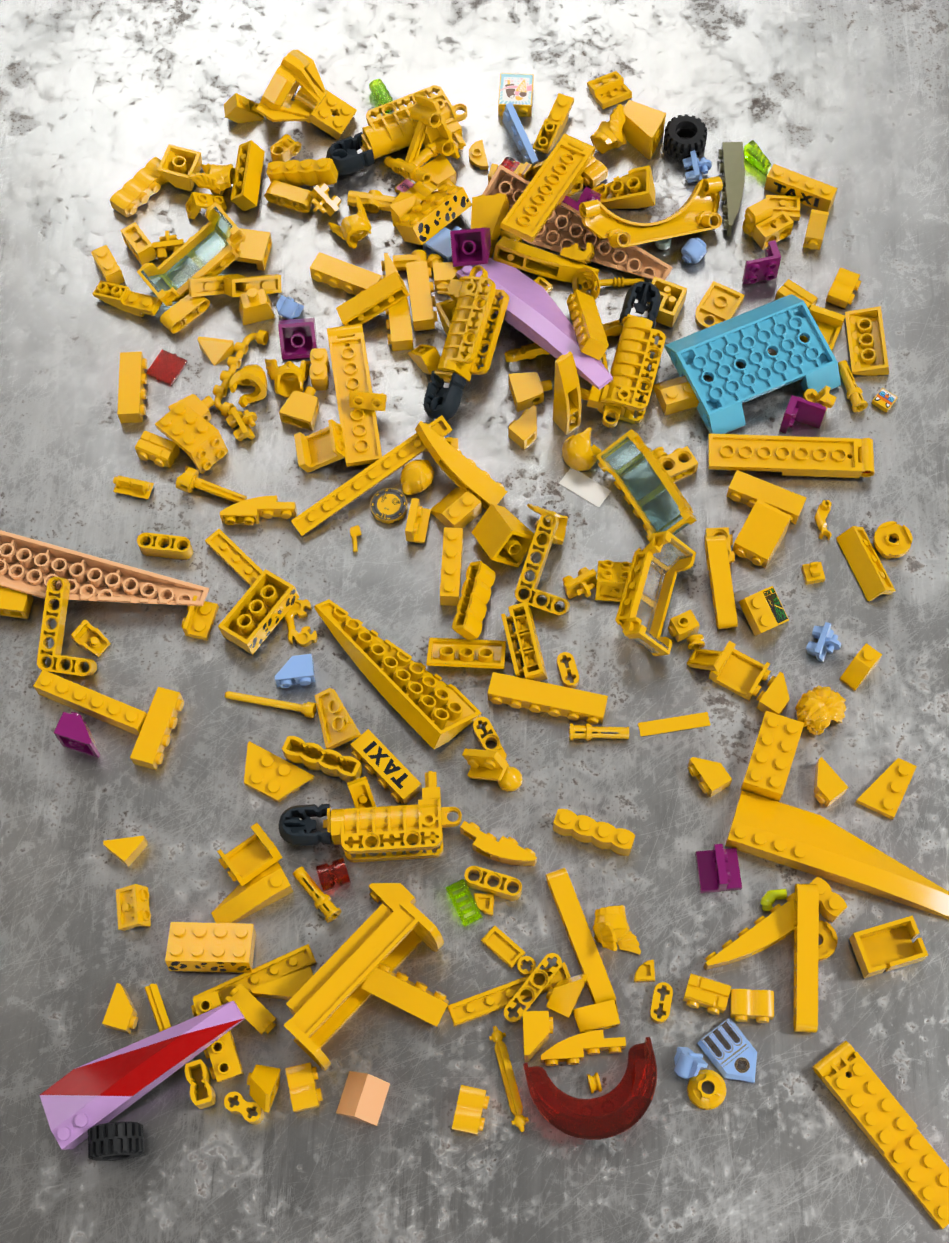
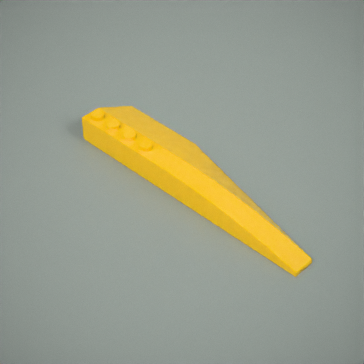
M741 791L726 840V847L737 848L739 851L949 919V891L821 815L747 791Z

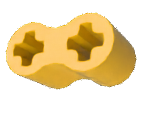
M235 1091L225 1096V1108L231 1113L243 1115L244 1119L252 1125L262 1122L264 1111L257 1103L247 1102L239 1092ZM232 1100H234V1101L237 1100V1101L239 1102V1105H238V1106H236V1105L233 1106V1105L231 1104V1101H232ZM250 1110H252V1111H255V1110H256V1112L258 1113V1115H257L256 1117H255V1116H252V1117H251V1115L249 1114V1112H250Z

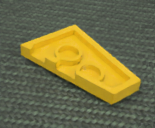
M328 688L314 695L326 749L332 750L362 736L334 689Z
M897 758L856 800V803L893 820L917 766Z

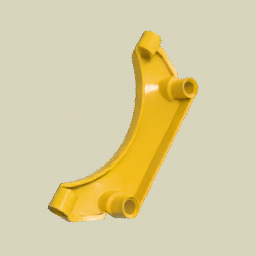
M719 176L701 179L680 209L669 217L654 223H637L625 220L609 211L598 199L581 202L579 212L583 226L600 239L608 238L611 247L615 249L719 228L722 218L717 212L720 202L719 192L723 188V183Z

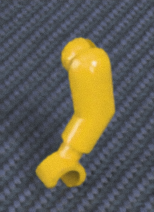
M823 500L820 503L814 517L817 527L821 531L819 539H822L825 535L827 540H830L832 536L831 532L827 530L825 521L832 506L829 500Z

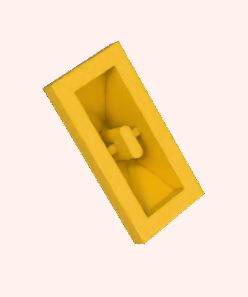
M400 192L391 203L390 210L394 227H396L395 224L401 216L412 211L417 195Z
M198 336L197 340L200 349L214 366L235 353L233 340Z

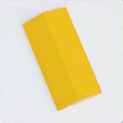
M429 638L426 666L504 669L506 641Z

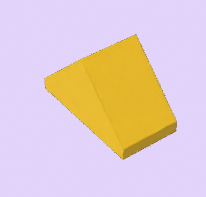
M143 835L104 840L103 845L129 867L148 846V841Z

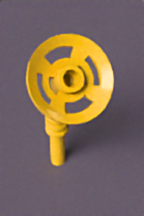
M583 267L575 272L572 287L573 291L577 289L585 294L592 295L596 300L602 286H613L614 288L616 286H632L637 282L644 281V278L624 279V277H621L620 279L618 277L616 279L614 277L613 279L599 280L595 271L591 268ZM579 278L582 279V282H581L582 288H581V289H579V285H578Z

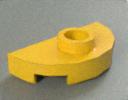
M476 141L469 149V161L472 165L480 167L481 170H488L483 141Z

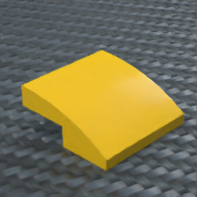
M617 71L587 82L591 94L602 109L632 98V91L624 84V78Z

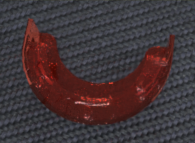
M646 1037L644 1043L636 1044L630 1048L627 1069L622 1080L612 1091L598 1098L580 1099L567 1095L553 1084L542 1067H528V1063H523V1071L533 1103L540 1114L559 1131L579 1139H607L630 1129L647 1111L657 1084V1065L650 1037Z

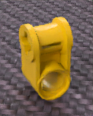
M285 134L270 148L272 162L289 161L300 152L301 143L295 142L291 139L290 135Z

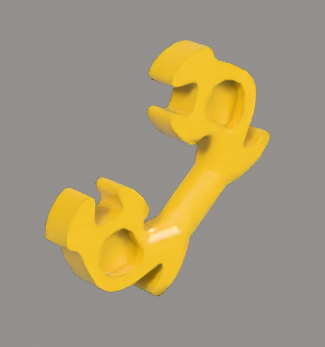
M307 599L297 600L284 616L288 628L287 637L291 645H293V639L301 647H307L317 642V632L314 630L312 634H309L311 631L309 626L303 627L301 632H297L295 629V615H298L299 618H305L308 614L304 610H311V604Z

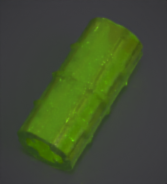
M381 79L371 81L369 89L378 106L393 101L386 85Z

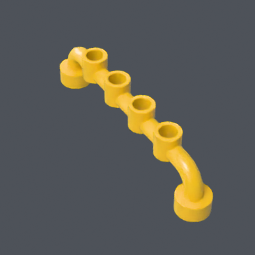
M259 330L258 333L247 335L242 343H235L234 351L237 353L235 357L229 356L227 360V366L230 368L228 371L223 370L221 372L220 380L223 381L221 386L215 385L213 388V395H215L214 405L217 410L221 411L222 416L228 417L232 414L230 409L234 407V404L229 402L221 404V401L227 395L230 379L241 366L243 355H246L248 352L249 343L252 340H256L257 344L266 345L269 339L268 331Z

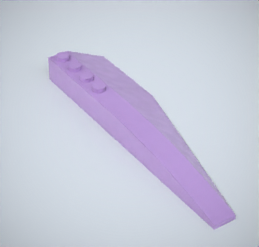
M493 257L488 259V264H479L488 272V278L496 285L495 289L503 290L509 295V302L504 316L506 322L555 358L571 351L578 375L600 390L613 380V377L601 361L580 351L573 325L542 286L515 267L495 261ZM477 265L464 266L456 272L458 280L462 276H469L471 269ZM479 271L476 274V277H480L482 275V271Z

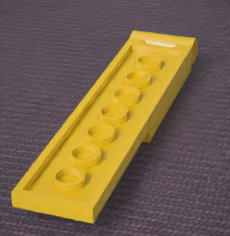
M563 134L558 144L503 219L500 228L533 242L557 205L562 203L565 196H567L589 164V160L593 157L596 147Z
M362 324L327 328L340 425L343 429L342 438L346 446V467L374 463L382 457L375 410L349 407L350 390L372 393Z
M709 434L708 469L782 472V476L872 477L875 474L873 440L870 438Z
M843 1041L813 1065V1071L939 1228L944 1229L949 1224V1167L916 1128L918 1127L917 1124L860 1054L855 1052L849 1042Z

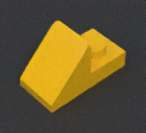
M366 776L347 783L355 808L376 807Z

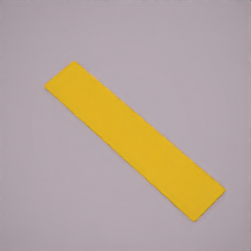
M708 712L640 722L638 726L640 736H648L710 726Z

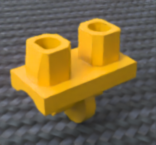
M323 183L320 186H316L309 195L313 199L311 202L316 206L313 211L316 212L319 209L322 214L326 212L331 217L339 209L338 206L341 200L335 195L330 199L326 195L329 187Z
M168 230L165 231V236L159 237L160 242L152 243L158 259L166 260L168 258L167 251H173L174 253L176 249L184 244V239H177V235H170Z
M827 385L819 392L814 389H807L803 394L805 400L819 403L826 408L833 407L837 397L829 393L831 388Z
M235 406L230 409L232 414L226 418V421L231 428L239 425V428L233 431L235 438L238 441H242L247 437L253 440L256 436L251 427L256 425L255 421L258 418L256 413L249 412L248 410L242 412L238 411Z
M584 567L578 571V577L574 579L569 575L564 577L562 580L566 597L569 600L582 594L587 598L590 597V590L595 588L597 584L596 571Z

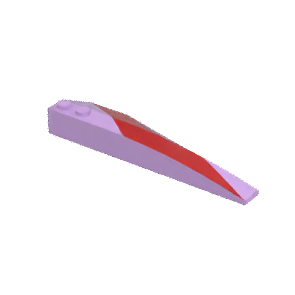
M235 1001L228 1002L77 1067L41 1093L39 1096L51 1132L61 1149L73 1150L88 1138L89 1128L110 1122L242 1022L245 1017Z

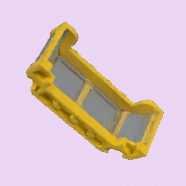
M668 530L653 533L648 538L651 542L643 550L638 548L634 552L615 619L617 624L622 627V632L629 639H634L648 649L653 656L670 654L672 647L671 639L660 637L677 572L690 569L694 564L696 556L695 551Z

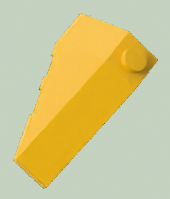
M277 861L244 886L239 884L211 914L216 923H237L294 891Z

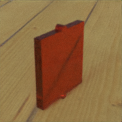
M162 349L147 370L146 375L157 379L158 382L161 381L172 386L188 362L178 357L176 353L172 354Z

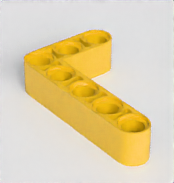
M547 512L541 515L515 590V598L521 603L527 601L528 605L556 615H564L570 609L568 600L537 589L559 524L558 517ZM551 516L554 523L552 526L547 527L545 519ZM543 534L548 539L545 545H541L538 541L539 537ZM538 552L541 555V561L534 563L532 557ZM532 570L535 573V578L533 581H528L526 574ZM522 589L529 591V596L525 600L520 596ZM540 595H544L547 598V602L543 606L538 603ZM559 601L565 604V609L562 612L556 609V604Z
M52 577L47 583L37 666L39 669L49 672L91 676L97 670V664L94 660L61 655L70 583L66 578ZM58 581L62 583V587L59 591L56 589V583ZM55 600H58L59 607L55 610L53 603ZM53 619H55L57 622V625L54 629L51 627L50 624ZM50 638H52L54 641V645L52 648L48 646V640ZM48 657L51 659L50 667H47L45 664ZM66 660L70 662V668L68 670H66L64 667V662ZM85 662L89 665V670L87 672H84L83 670V664Z

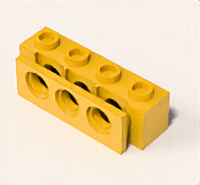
M527 601L509 606L510 616L507 617L505 613L501 614L515 675L523 678L525 675L526 679L534 681L547 680L548 677L532 612ZM512 623H514V625H515V629H516L515 632H513V629H512V628H513V624H512ZM516 640H518V642H519L520 649H517V641H516ZM521 657H522L523 663H524L523 669H522V666H521V663H522V662H521Z

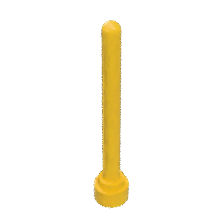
M231 691L225 692V698L297 711L308 718H314L316 713V703L313 702L303 703L302 705Z

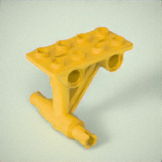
M415 94L414 97L417 104L411 108L410 117L417 121L418 124L405 160L401 158L394 159L388 156L385 158L384 164H386V167L392 168L394 173L403 176L405 179H411L415 182L422 181L427 184L431 181L432 176L430 173L423 171L422 165L439 154L456 159L460 158L459 149L452 139L453 135L446 125V119L441 114L439 103L426 96ZM422 143H423V146H424L425 148H424L422 151H420L421 146H422Z

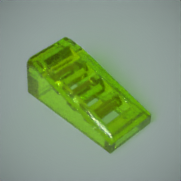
M752 140L744 146V159L767 177L770 172L771 163L757 143Z
M464 879L446 887V893L464 927L483 918ZM463 888V891L453 895V892ZM465 895L467 896L466 899L457 903V899ZM469 903L471 904L470 907L461 911V907ZM474 910L475 914L464 918L465 914Z

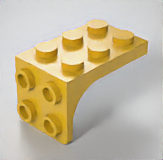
M183 401L155 423L158 430L187 453L201 474L209 470L228 452L219 430Z

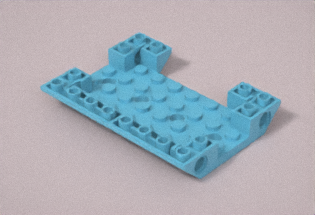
M792 294L664 346L680 377L685 375L699 401L697 410L710 434H726L745 426L742 403L800 379H803L801 386L804 392L807 389H814L819 392L826 385L832 390L841 385L838 362L805 302ZM800 336H805V337H807V338H808V342H806V343L802 342L799 337H800ZM768 349H774L777 355H770ZM736 362H742L745 368H738ZM709 375L712 377L713 381L707 382L704 380L703 376Z

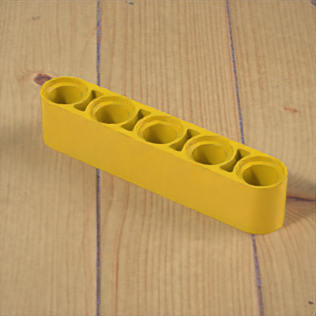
M725 535L705 537V550L717 629L737 627V613Z

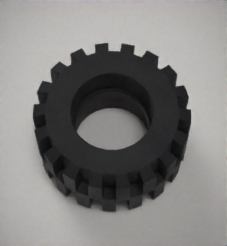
M685 114V116L678 115L677 118L673 117L671 121H668L665 127L663 142L669 156L672 155L673 159L678 158L679 161H682L685 158L691 157L690 151L695 150L696 155L700 157L706 146L707 127H705V123L701 122L700 118L696 119L695 116H688V114Z
M111 1122L95 1125L88 1129V1158L92 1160H124L138 1157L144 1153L143 1125L140 1123Z

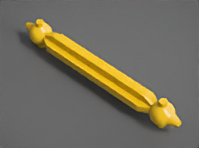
M493 1026V1032L489 1036V1040L495 1042L494 1050L510 1111L515 1116L511 1124L518 1127L521 1132H524L525 1124L529 1119L522 1115L523 1106L507 1046L502 1041L506 1037V1033H502L497 1026Z

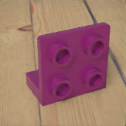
M775 240L768 242L767 249H765V258L746 261L742 279L743 285L765 280L770 281L777 278L781 255Z
M792 395L784 413L779 432L786 434L788 428H792L795 421L820 429L827 408L819 403H813L802 397Z

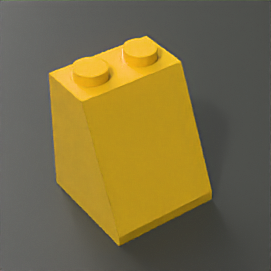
M628 100L627 104L622 106L626 118L622 131L627 141L645 158L650 160L664 135L666 113Z
M757 499L734 542L732 551L739 557L749 559L756 566L766 568L786 535L792 516Z
M491 503L471 532L491 560L514 567H519L525 559L534 537V533L510 511Z

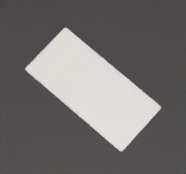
M572 468L569 469L559 482L562 486L597 507H600L611 493V490Z

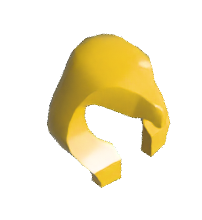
M246 365L230 379L229 389L231 393L236 391L238 385L255 387L253 393L244 394L240 397L238 403L242 408L250 403L264 399L267 395L266 374L259 365Z
M591 427L581 433L568 437L562 445V457L565 464L574 470L587 471L591 469L598 460L596 456L602 451L594 444L591 447Z

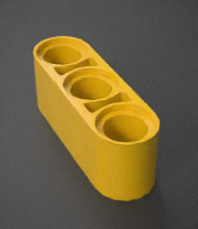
M277 180L271 181L264 194L269 202L302 213H308L313 206L311 202L313 199L309 195L311 191Z
M188 294L165 311L160 317V322L171 333L175 334L205 312L210 306V301L205 296L191 297Z
M142 533L137 538V544L141 553L146 556L187 560L193 555V548L186 537Z
M470 866L465 871V883L471 889L494 894V896L510 901L518 900L522 895V884L517 878L478 866ZM471 874H477L479 879L471 881L468 877ZM490 880H497L499 884L496 887H491L488 885V882ZM509 886H516L518 891L510 893L507 889Z

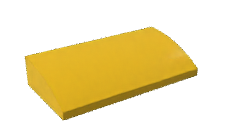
M881 306L845 312L852 374L862 376L889 375Z

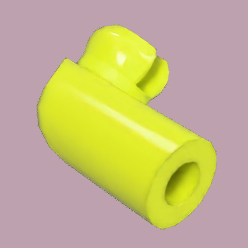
M786 889L767 891L760 901L762 910L770 911L773 908L772 904L776 900L786 899Z

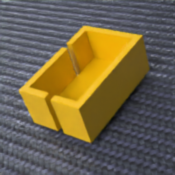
M913 915L858 931L851 935L849 941L864 979L881 974L884 970L888 972L924 961L928 957L922 938H917L914 943L912 942L920 934Z

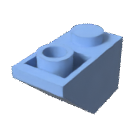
M312 654L292 656L274 676L277 687L289 688L292 685L298 684L306 686L316 682Z

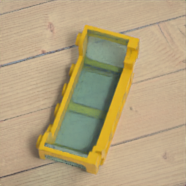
M216 202L206 210L205 217L209 222L202 226L180 248L176 249L170 257L164 260L158 267L153 263H145L137 271L166 306H172V302L179 301L189 294L188 278L217 276L240 256L239 246L241 242H245L246 236Z
M633 429L629 430L596 456L600 461L598 465L601 470L613 475L616 480L614 484L620 491L623 490L625 494L623 496L625 501L629 505L632 504L634 507L633 513L644 522L642 526L648 534L646 538L649 542L651 541L648 538L653 533L668 530L671 534L675 535L688 524L691 525L697 521L696 517L692 514L694 513L693 509L655 453L645 445L640 435Z

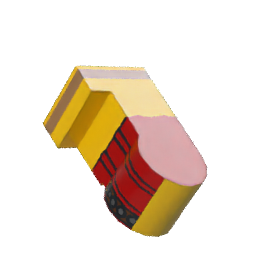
M505 157L500 164L527 181L532 176V164L525 162L523 164L511 157Z

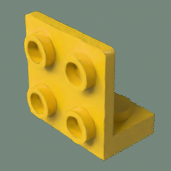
M598 561L595 600L621 602L631 566L630 562Z

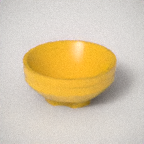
M707 1069L700 1070L697 1076L689 1079L687 1094L690 1101L696 1107L703 1110H712L724 1101L726 1085L723 1078L717 1072ZM706 1081L714 1085V1092L711 1094H706L702 1091V1084Z

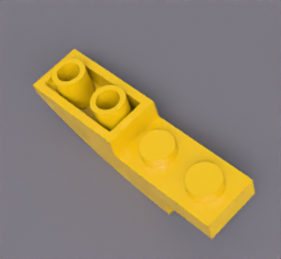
M558 93L547 119L545 118L532 147L534 150L549 154L568 121V115L574 104L573 97Z
M101 280L92 293L94 297L140 317H143L144 314L155 316L163 303L157 297L132 292L127 286Z
M277 495L247 499L220 511L222 524L227 525L259 524L260 517L266 519L273 517H282L284 519L297 517L295 502H278Z
M464 821L460 826V833L474 841L472 844L473 851L482 856L515 866H535L537 863L536 854L529 848L523 849L520 847L519 843L511 837L506 838L502 836L498 842L494 835L483 833L480 831V827L473 822L468 823Z
M603 1030L589 1031L558 1042L541 1055L540 1060L541 1063H545V1066H557L558 1062H567V1065L580 1064L579 1061H583L584 1052H587L588 1055H598L600 1051L609 1050L610 1054L621 1053V1050H624L626 1047L625 1037L604 1038Z

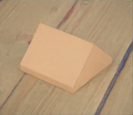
M349 1071L336 1114L377 1126L390 1083L367 1073Z

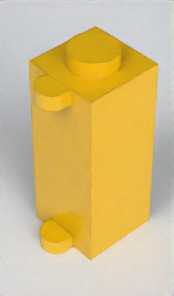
M241 983L225 998L228 1002L235 1001L245 1019L260 1034L264 1032L269 1034L275 1028L276 1024L274 1022L277 1018Z

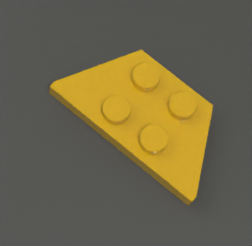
M250 741L248 742L244 784L279 803L287 798L289 794L298 791L302 785L314 780V775Z

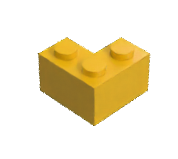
M654 277L651 283L659 289L661 295L656 322L672 328L686 300L687 288Z

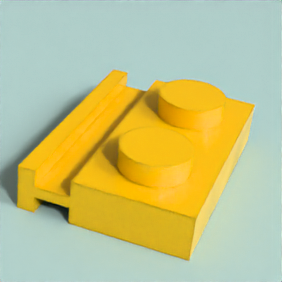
M765 196V199L773 208L772 216L784 210L793 221L800 220V196Z

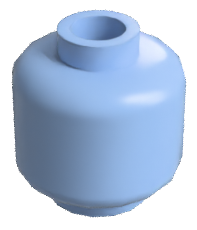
M698 237L690 238L681 248L682 259L688 264L699 263L707 253V245Z

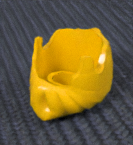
M414 460L404 466L400 476L403 493L407 495L417 494L418 492H423L432 484L434 471L429 460Z

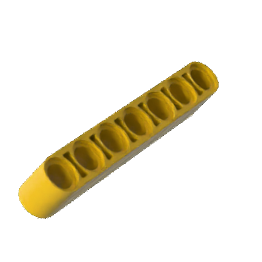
M564 867L545 874L582 974L586 973L589 975L586 985L593 1003L597 1004L615 1000L614 990L566 868Z
M795 884L793 1027L795 1032L816 1033L818 1030L819 889L816 884Z

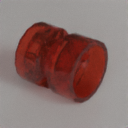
M344 858L332 861L331 865L324 863L316 866L323 892L333 889L336 884L343 886L351 883Z

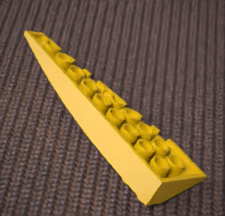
M330 599L314 606L323 622L360 671L433 749L448 743L476 718L481 716L482 713L451 683L447 685L441 681V676L431 674L426 670L425 665L411 660L412 656L389 640H382L378 637L379 633L373 629L369 631L362 626L363 622L349 617L347 611Z

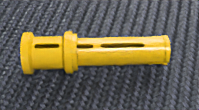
M846 360L838 362L839 373L847 390L846 397L851 401L852 411L860 412L868 407V403L864 401L863 391L857 386L848 362Z
M569 723V741H573V739L589 741L592 738L629 739V727H597L586 723V725H573V723ZM575 731H584L583 733H575ZM601 732H618V733H617V734H613V733H601Z
M303 866L293 872V876L314 900L315 908L317 910L320 909L326 917V922L329 923L335 920L342 911L332 903L330 895L322 892Z

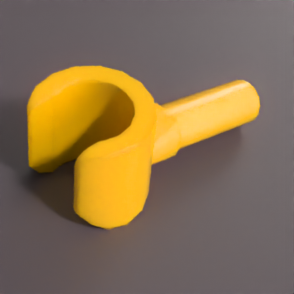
M359 525L350 528L353 552H358L356 537L362 535Z

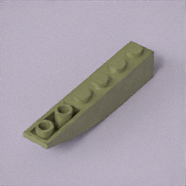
M722 142L721 149H718V160H721V163H719V173H722L720 178L723 183V190L721 191V201H724L722 215H725L723 229H726L727 236H731L742 201L745 183L743 142Z

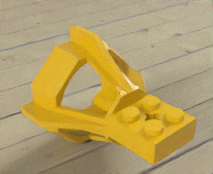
M292 50L283 58L256 108L259 114L272 122L306 121L307 123L314 124L338 141L357 111L324 88L314 60L299 50ZM301 86V88L298 90V92H297V94H296V96H295V98H294L295 101H292L291 99H292L293 96L295 95V93H296L298 87Z

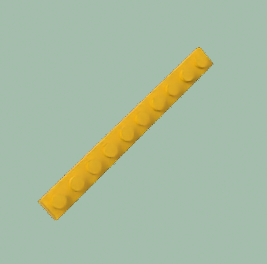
M442 415L429 424L435 433L443 437L453 430ZM415 433L291 520L299 534L303 537L424 452L426 447L419 435Z

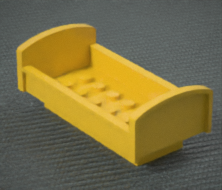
M406 898L394 912H391L382 903L286 1003L293 1017L283 1026L295 1037L293 1041L325 1071L331 1065V1062L321 1051V1048L372 995L361 989L365 979L381 963L390 967L389 970L394 972L422 942L433 952H438L444 945L443 937L438 928Z

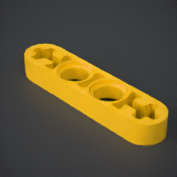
M547 954L508 1002L503 1012L506 1021L510 1023L518 1022L523 1017V1011H527L556 975L562 965V960L558 954ZM555 958L557 960V967L552 966L548 972L552 975L549 977L540 967L543 966L546 969L549 964L547 959L552 960ZM536 974H542L545 977L543 985H536L534 983L533 977ZM528 990L532 993V999L529 1002L521 1000L520 994L522 991ZM517 999L519 1004L526 1008L523 1010L520 1006L517 1010V1015L519 1016L517 1018L515 1016L510 1018L508 1016V1009L515 1008L517 1003H514V1000Z

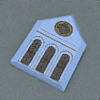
M728 1018L697 1043L724 1079L755 1083L757 1051L731 1018Z

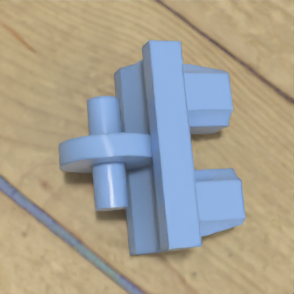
M694 150L690 151L691 157L683 159L685 170L693 168L692 171L685 173L688 184L698 183L703 179L702 172L707 174L708 170L712 167L711 161L705 157H702L701 161H699Z
M825 622L824 626H814L812 636L819 640L818 643L809 641L806 650L808 654L816 656L817 661L823 662L827 652L832 654L833 650L841 648V643L837 640L838 635L834 634V631L831 629V623Z

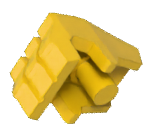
M575 243L570 245V247L563 248L560 255L587 265L591 263V259L595 255L594 245L587 243L586 250L583 252L582 248L578 247V244Z
M83 620L71 634L76 644L98 658L111 644L100 630L93 627L87 620Z

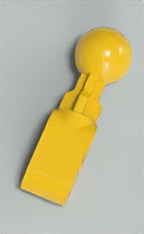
M486 717L476 718L473 722V732L482 749L497 751L506 761L507 754L489 719ZM479 724L485 726V732L487 734L485 737L482 729H479ZM490 740L495 741L497 744L493 749L486 747V743ZM508 764L501 781H497L499 787L506 792L516 791L522 784V774L517 768L511 767Z

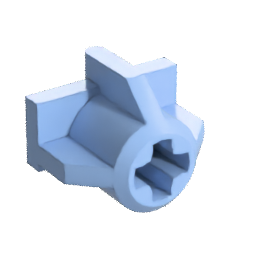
M278 293L277 297L279 298L275 304L278 314L289 320L299 317L304 306L295 302L290 296L285 297Z
M677 1047L674 1057V1071L678 1076L690 1079L698 1075L701 1067L707 1068L708 1063L702 1059L703 1054L694 1053L688 1047Z

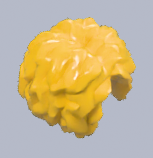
M818 685L813 690H808L802 694L795 707L797 720L804 723L803 727H806L809 733L820 735L830 725L831 720L836 721L838 724L842 723L843 718H845L844 712L847 710L845 706L846 699L838 692L831 690L830 687Z

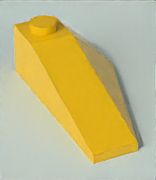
M650 165L631 169L628 171L629 174L620 178L617 176L613 178L614 181L606 185L601 184L592 188V190L601 194L600 202L607 209H640L655 206V187Z

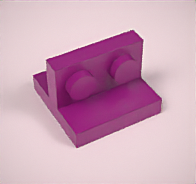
M585 187L578 201L565 196L562 202L579 211L581 202L597 199L600 201L601 194Z
M714 844L712 850L696 851L700 893L742 889L737 848L723 849V844Z

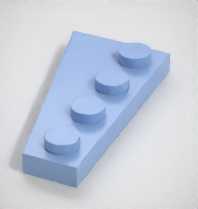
M512 102L505 105L502 121L523 156L524 163H530L533 167L538 163V158Z

